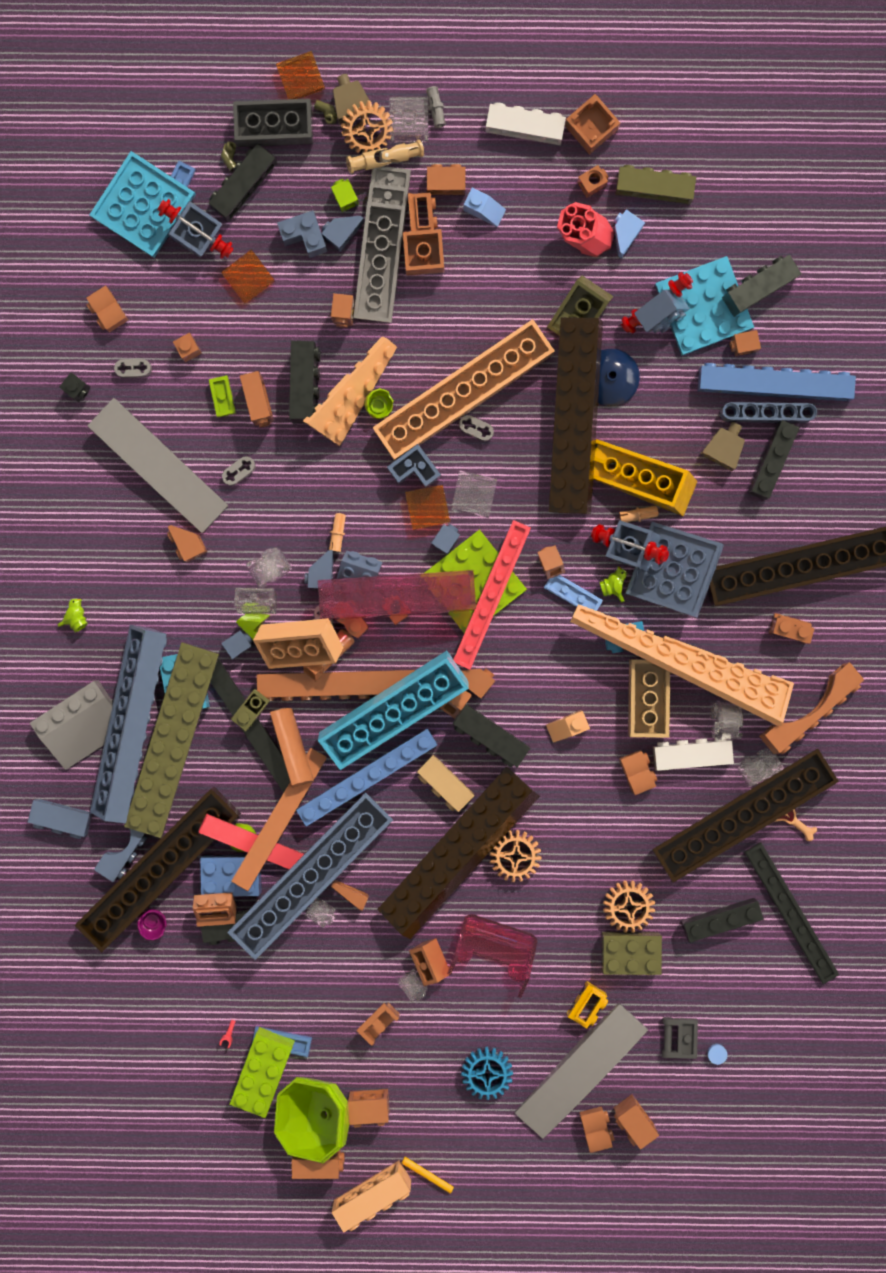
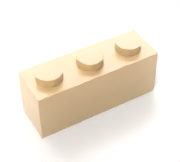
M434 754L417 770L419 773L417 777L425 785L429 783L433 787L431 791L438 798L442 796L447 801L445 803L446 806L452 811L456 809L459 812L475 796Z

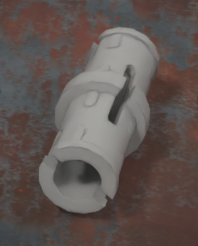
M429 87L426 89L429 100L428 108L432 113L434 127L441 128L446 126L443 114L444 105L440 100L438 87Z

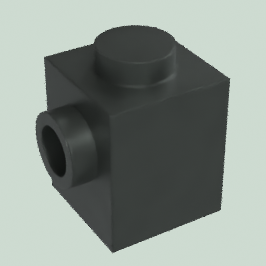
M72 372L59 386V388L78 402L88 395L91 388Z

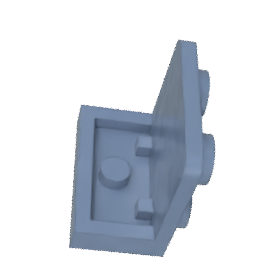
M346 550L338 571L333 590L334 593L368 604L383 562L373 557L368 558L357 552Z

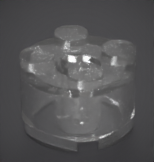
M277 547L267 549L261 553V558L257 560L255 558L246 564L247 570L259 589L266 587L268 581L269 583L277 581L292 569L282 551Z
M716 701L713 703L712 708H710V717L714 719V726L711 729L712 738L717 740L741 739L743 732L739 733V728L743 727L742 708L729 701Z

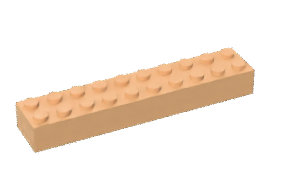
M532 319L373 427V430L393 460L396 461L417 444L421 445L553 356L555 351Z

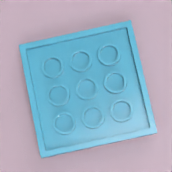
M130 151L89 216L155 258L177 222L174 219L172 224H170L169 218L166 215L161 217L158 215L160 211L157 208L162 200L167 202L170 199L173 207H182L179 212L182 214L196 193Z
M727 256L683 272L684 274L688 273L693 279V288L690 290L685 288L682 291V298L690 309L685 312L686 316L683 319L675 320L670 324L682 356L733 337L734 334L743 333L754 328L748 309L733 317L722 299L727 294L726 289L734 284L738 287ZM678 275L655 283L658 294L664 289L670 290L668 282L670 280H678Z

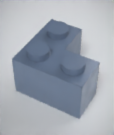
M313 210L277 222L285 246L303 240L309 258L327 252Z
M418 444L387 467L398 484H401L414 473L425 488L441 478L439 471Z

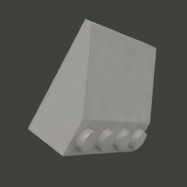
M96 680L30 722V725L63 768L67 770L105 744L113 701L100 681Z

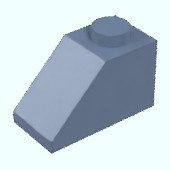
M362 216L333 218L331 222L328 221L323 226L322 237L341 252L362 227L364 218Z
M328 550L309 568L308 573H305V584H308V588L332 589L333 550Z

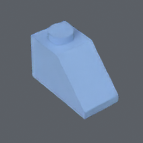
M471 188L463 205V211L498 227L506 211L503 206L489 195L474 188Z
M625 210L623 214L619 213L613 222L616 224L614 236L618 257L620 258L626 253L645 224L644 221L628 210Z

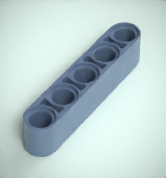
M730 402L720 410V417L725 422L778 423L783 420L788 423H808L817 415L816 407L809 403ZM726 408L733 409V417L726 415ZM745 408H750L753 411L752 417L745 415ZM765 408L772 411V417L765 416ZM784 409H789L791 411L790 418L784 416ZM803 409L810 411V418L803 416Z

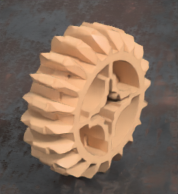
M368 100L366 106H364L363 101H360L359 108L353 104V112L347 109L346 112L349 117L343 116V120L347 123L341 124V127L346 130H343L341 133L342 136H347L344 141L345 143H350V149L356 147L355 151L357 153L361 149H363L364 153L368 152V149L373 151L376 147L381 149V144L387 146L385 139H391L388 133L393 132V128L389 126L393 122L391 119H388L390 114L388 112L384 113L385 108L383 106L378 109L379 104L377 102L372 106L371 101ZM367 113L377 115L381 121L369 120ZM361 115L360 123L352 128L356 118ZM366 122H367V123L369 124V126H370V127H369L370 130H368L369 136H368L367 132H366L365 129H364V128H365L364 126L366 125ZM382 128L378 137L373 140L374 133ZM353 135H364L367 142L359 141Z
M509 830V837L506 838L504 836L503 840L498 842L499 845L493 848L496 852H490V856L495 857L490 860V863H497L493 870L495 871L500 868L498 876H502L505 873L504 880H508L510 875L512 876V882H515V876H518L519 881L522 882V875L525 874L526 878L529 879V871L532 874L536 873L532 867L539 868L540 865L535 860H541V856L536 855L541 852V849H534L538 842L530 843L533 840V836L531 835L526 839L527 832L524 831L522 836H519V830H516L515 836H512V831ZM514 841L511 850L500 852L505 844ZM520 841L530 848L531 854L520 851ZM517 847L518 855L521 854V856L517 857L514 865L513 857L510 858V855H514ZM499 857L511 861V870L501 864ZM530 860L524 869L517 871L518 864L521 861Z
M624 880L623 887L616 883L618 888L616 891L613 887L610 888L613 893L612 895L606 893L605 896L610 900H604L603 904L609 907L603 908V911L609 913L605 917L607 920L612 919L610 921L611 926L617 923V930H620L623 926V931L627 933L628 927H630L631 932L634 933L635 926L642 930L640 924L644 923L647 926L648 922L645 919H653L648 913L655 912L654 908L649 907L654 905L655 901L649 900L653 895L651 893L646 894L648 892L647 887L641 890V883H638L635 887V882L631 880L630 886H628L627 881ZM630 892L638 893L644 901L632 900ZM624 893L623 901L614 906L617 897ZM628 900L632 905H634V907L630 910V913L627 910V908L624 907L628 903ZM644 907L642 914L635 919V912ZM614 912L626 913L628 921L619 919Z

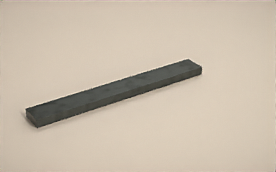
M218 659L211 684L234 716L246 699ZM257 719L248 731L244 729L242 731L284 793L290 780L282 753L260 720Z
M759 842L744 851L821 983L825 984L839 975L837 969L763 844Z

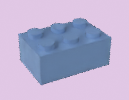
M204 855L200 858L201 895L233 893V896H259L262 893L261 870L249 891H246L231 882L246 855Z

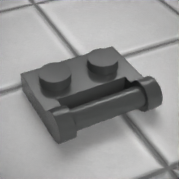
M663 1017L664 1050H662V1057L697 1059V1018ZM672 1025H678L677 1051L671 1050Z

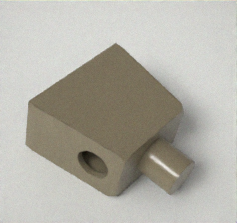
M348 74L338 76L339 87L333 89L339 125L347 123L343 120V116L349 117L346 112L347 109L353 112V104L359 108L360 101H363L364 106H366L369 100L358 80L350 82Z
M732 422L728 430L720 428L701 451L700 455L730 471L735 470L745 442L743 438L738 436L742 426Z

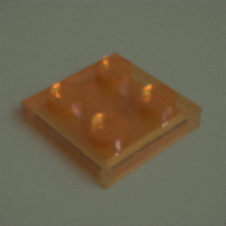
M312 51L276 63L288 99H300L325 90Z
M252 249L221 272L244 304L275 282Z
M443 485L405 492L413 530L450 523Z

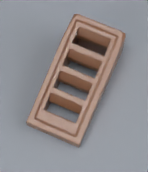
M334 880L331 887L356 908L363 911L369 895Z

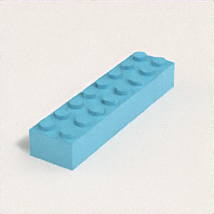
M446 650L320 731L318 741L337 767L342 770L469 689L468 680Z

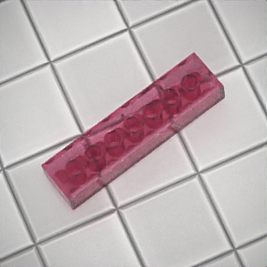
M473 570L317 581L320 619L345 620L463 612L476 609Z

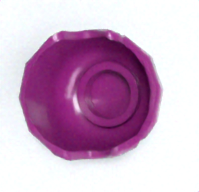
M149 909L143 912L137 921L139 933L146 940L154 941L161 938L167 926L164 914L156 909Z

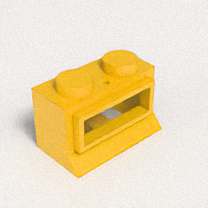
M588 981L585 982L586 987L582 994L576 997L572 1010L566 1012L568 1018L586 1029L589 1025L593 1026L598 1018L597 1012L599 1009L603 1010L608 1003L606 992ZM594 993L600 998L586 1020L579 1017V1014Z

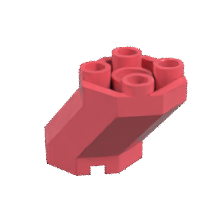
M575 202L561 210L557 229L565 242L580 250L581 254L598 257L611 249L615 232L608 220L595 212L591 206Z

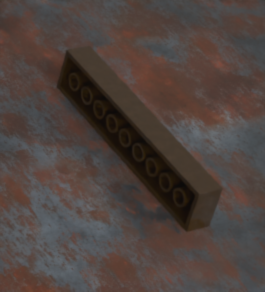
M561 317L549 499V512L591 515L603 321L599 318Z
M886 527L716 566L708 588L711 607L885 567Z
M815 749L659 844L652 851L671 882L674 883L835 785L839 780L819 749Z
M506 767L377 910L402 936L411 939L540 796L515 772Z
M212 787L74 925L101 953L215 840L198 832L206 814L228 823H232L241 814L215 787Z

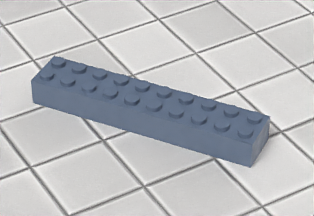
M136 625L129 626L90 809L92 814L103 821L126 823L130 802L134 796V783L138 778V765L142 759V746L146 740V728L151 717L150 709L155 699L154 690L159 680V667L163 662V648H165L167 643L166 633L152 628Z
M365 792L227 933L256 960L393 819Z

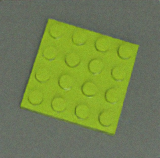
M480 529L420 576L464 634L499 554ZM513 571L494 615L527 590Z

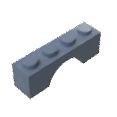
M130 829L131 837L128 846L120 852L108 851L104 853L94 870L112 882L117 879L120 880L127 871L124 869L127 863L131 864L137 856L135 851L138 846L142 847L146 842V833Z

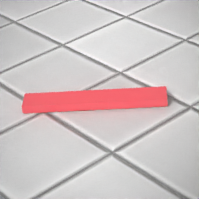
M206 814L198 831L203 835L245 852H249L258 837L253 832L209 814ZM276 843L267 861L290 869L304 853Z

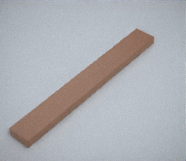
M310 748L306 756L313 779H315L327 757ZM312 782L294 788L289 783L233 877L232 883L249 891Z

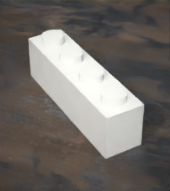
M503 103L490 104L486 132L561 146L566 117H562L559 113L545 114L538 109L528 111L520 106H513L511 108L506 107Z
M715 737V741H707V738L695 739L696 743H688V740L676 741L677 744L669 745V742H658L657 746H653L654 768L658 771L734 764L732 741L726 740V737Z

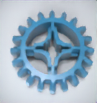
M485 1047V1052L478 1048L477 1055L475 1052H471L473 1059L465 1058L468 1064L462 1065L465 1071L461 1072V1076L466 1077L462 1082L463 1084H468L466 1086L467 1091L473 1089L471 1092L473 1096L478 1092L479 1099L486 1095V1100H489L492 1094L493 1098L496 1099L497 1092L503 1095L504 1091L502 1088L508 1090L509 1085L507 1083H512V1078L509 1076L513 1075V1071L508 1070L512 1067V1064L506 1063L509 1060L507 1056L501 1058L503 1056L502 1051L496 1054V1048H493L491 1052H489L488 1047ZM481 1060H484V1064L481 1068H476V1070H472L475 1064H477ZM490 1060L497 1062L503 1070L492 1067ZM487 1065L488 1070L490 1071L488 1081L486 1080L485 1070ZM502 1076L501 1080L491 1087L492 1080ZM472 1077L483 1080L485 1087L478 1085Z

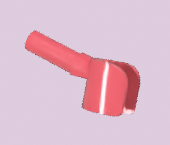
M231 1020L228 1031L220 1040V1046L223 1040L229 1042L227 1048L231 1046L233 1041L231 1035L235 1020Z

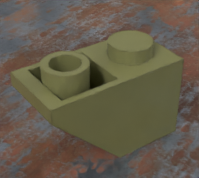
M254 689L231 720L245 731H248L270 700Z

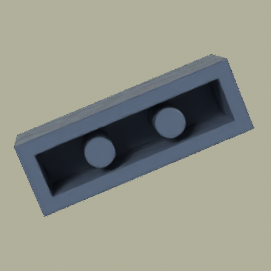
M35 799L32 803L28 823L33 824L32 827L44 829V827L51 828V832L57 834L66 832L70 833V837L81 839V836L88 835L93 814L74 807Z

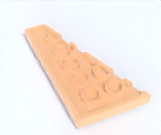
M381 337L367 352V357L354 366L355 370L350 375L346 374L328 393L327 400L322 405L318 404L314 408L315 413L311 417L307 416L303 422L340 446L364 406L366 396L374 389L397 346L387 338Z

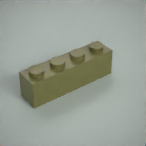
M624 165L618 171L615 195L691 204L694 199L696 176H692L691 173L687 172L674 174L670 170L658 172L649 167L635 169L632 165Z

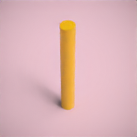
M407 1157L403 1158L401 1164L446 1192H452L454 1188L452 1185Z

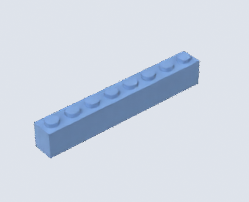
M705 363L704 366L699 368L697 392L850 402L855 396L856 376L850 375L849 372H838L837 375L831 374V371L812 373V370L802 369L800 372H792L793 369L781 368V371L773 370V367H762L761 370L754 369V366L748 365L743 366V368H735V365L732 364L716 367L715 363Z
M426 728L300 806L296 811L305 826H308L438 744L429 729Z

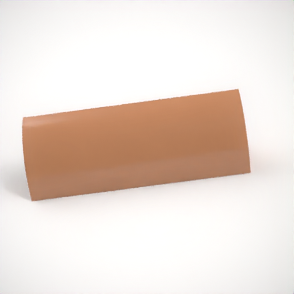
M284 708L271 711V720L292 788L314 782L293 709Z

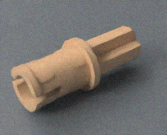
M657 506L640 509L636 507L635 510L619 512L620 520L627 523L633 521L641 522L643 519L658 517L659 514Z
M335 514L333 530L330 531L331 541L329 550L341 552L343 535H345L343 533L346 518L344 514Z

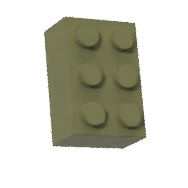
M602 932L601 970L603 974L662 975L661 934L659 932Z

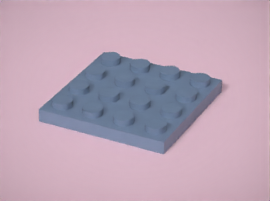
M652 522L649 530L661 536L657 547L659 548L661 545L667 546L669 557L662 564H657L653 558L648 572L635 568L626 594L698 618L724 545Z

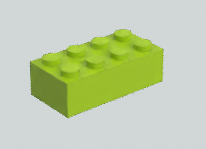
M259 1027L229 1105L266 1118L295 1040Z

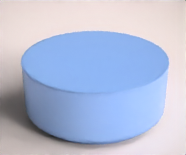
M713 1044L709 1047L707 1056L713 1064L719 1065L726 1061L727 1051L722 1045Z

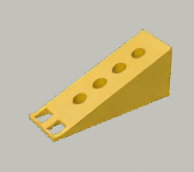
M596 439L595 444L598 445L595 449L593 480L684 516L698 482L688 470ZM616 462V467L613 470H609L610 463ZM634 470L632 475L627 476L629 471Z

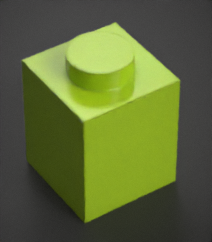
M340 179L333 184L334 186L331 187V190L341 212L359 205L358 198L349 179Z

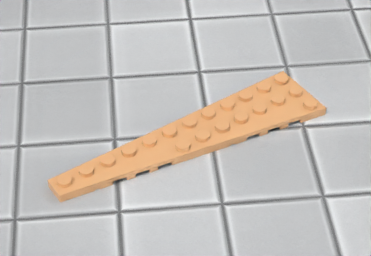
M578 604L570 622L779 727L784 722L794 685L793 682L774 675L768 677L761 674V671L757 669L753 671L746 669L741 663H730L724 657L714 655L667 636L661 638L654 635L653 631L646 630L645 632L639 630L634 624L629 623L626 625L620 623L617 618L607 616Z

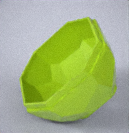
M296 1077L278 1093L274 1134L288 1155L325 1163L346 1145L349 1129L348 1101L335 1083Z

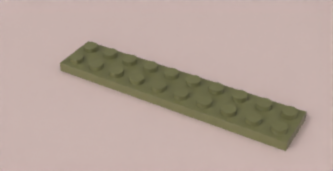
M181 642L124 827L162 838L219 653Z

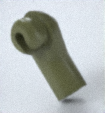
M316 100L314 109L324 113L325 122L330 125L336 123L337 114L335 108L328 103Z
M228 141L221 153V159L230 172H233L236 166L233 160L236 144L233 141Z

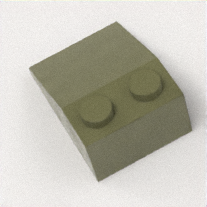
M581 275L547 328L560 336L561 317L600 318L613 296Z

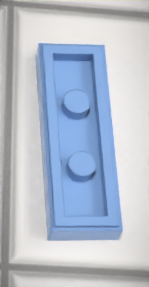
M561 575L550 578L544 586V589L575 607L579 604L597 611L603 602L602 599Z

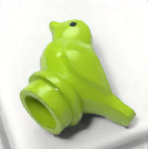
M618 566L616 572L610 574L608 579L600 582L604 596L614 594L621 602H624L622 588L627 575L625 569Z
M74 598L70 600L69 608L64 615L63 621L57 624L58 627L70 625L74 632H78L88 625L86 618L83 616L82 599Z

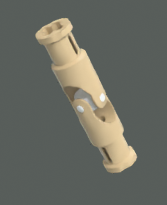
M419 139L415 143L395 145L389 150L388 148L364 152L360 156L352 158L347 156L346 164L349 173L353 174L357 170H370L389 165L392 162L407 161L411 157H424V148ZM380 152L379 160L382 163L376 162L374 158L375 153Z

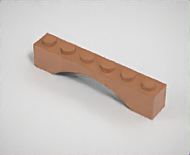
M850 662L842 664L829 675L825 693L818 705L810 713L796 721L782 723L780 727L772 724L759 737L773 754H784L791 748L790 744L793 741L797 742L805 736L804 732L808 728L811 730L819 724L818 720L822 716L824 718L833 712L832 708L836 704H842L846 701V696L850 692H856L861 687L860 683L864 679Z

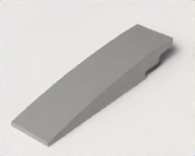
M386 166L372 169L353 318L392 323L411 176L410 169Z
M115 398L87 425L201 533L229 506Z
M618 1003L607 1016L605 1015L594 1028H591L514 1113L543 1139L615 1067L648 1029Z

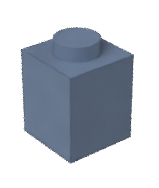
M444 524L431 545L448 555L460 536L457 533L459 529L451 524L448 526Z
M240 630L221 644L230 657L235 659L253 647L251 643L253 639L246 632L244 633L243 630Z

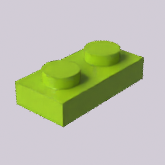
M228 376L209 379L217 418L236 414Z

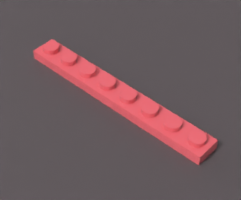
M513 520L453 659L456 664L471 669L531 527Z

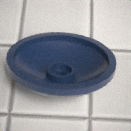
M618 349L601 350L598 404L618 406L627 402L635 394L639 386L640 373L636 362L630 355ZM609 373H615L616 377L611 379Z

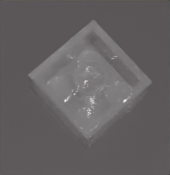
M390 97V121L392 122L390 125V142H416L419 139L421 142H429L428 97Z
M459 471L451 510L489 518L497 478Z

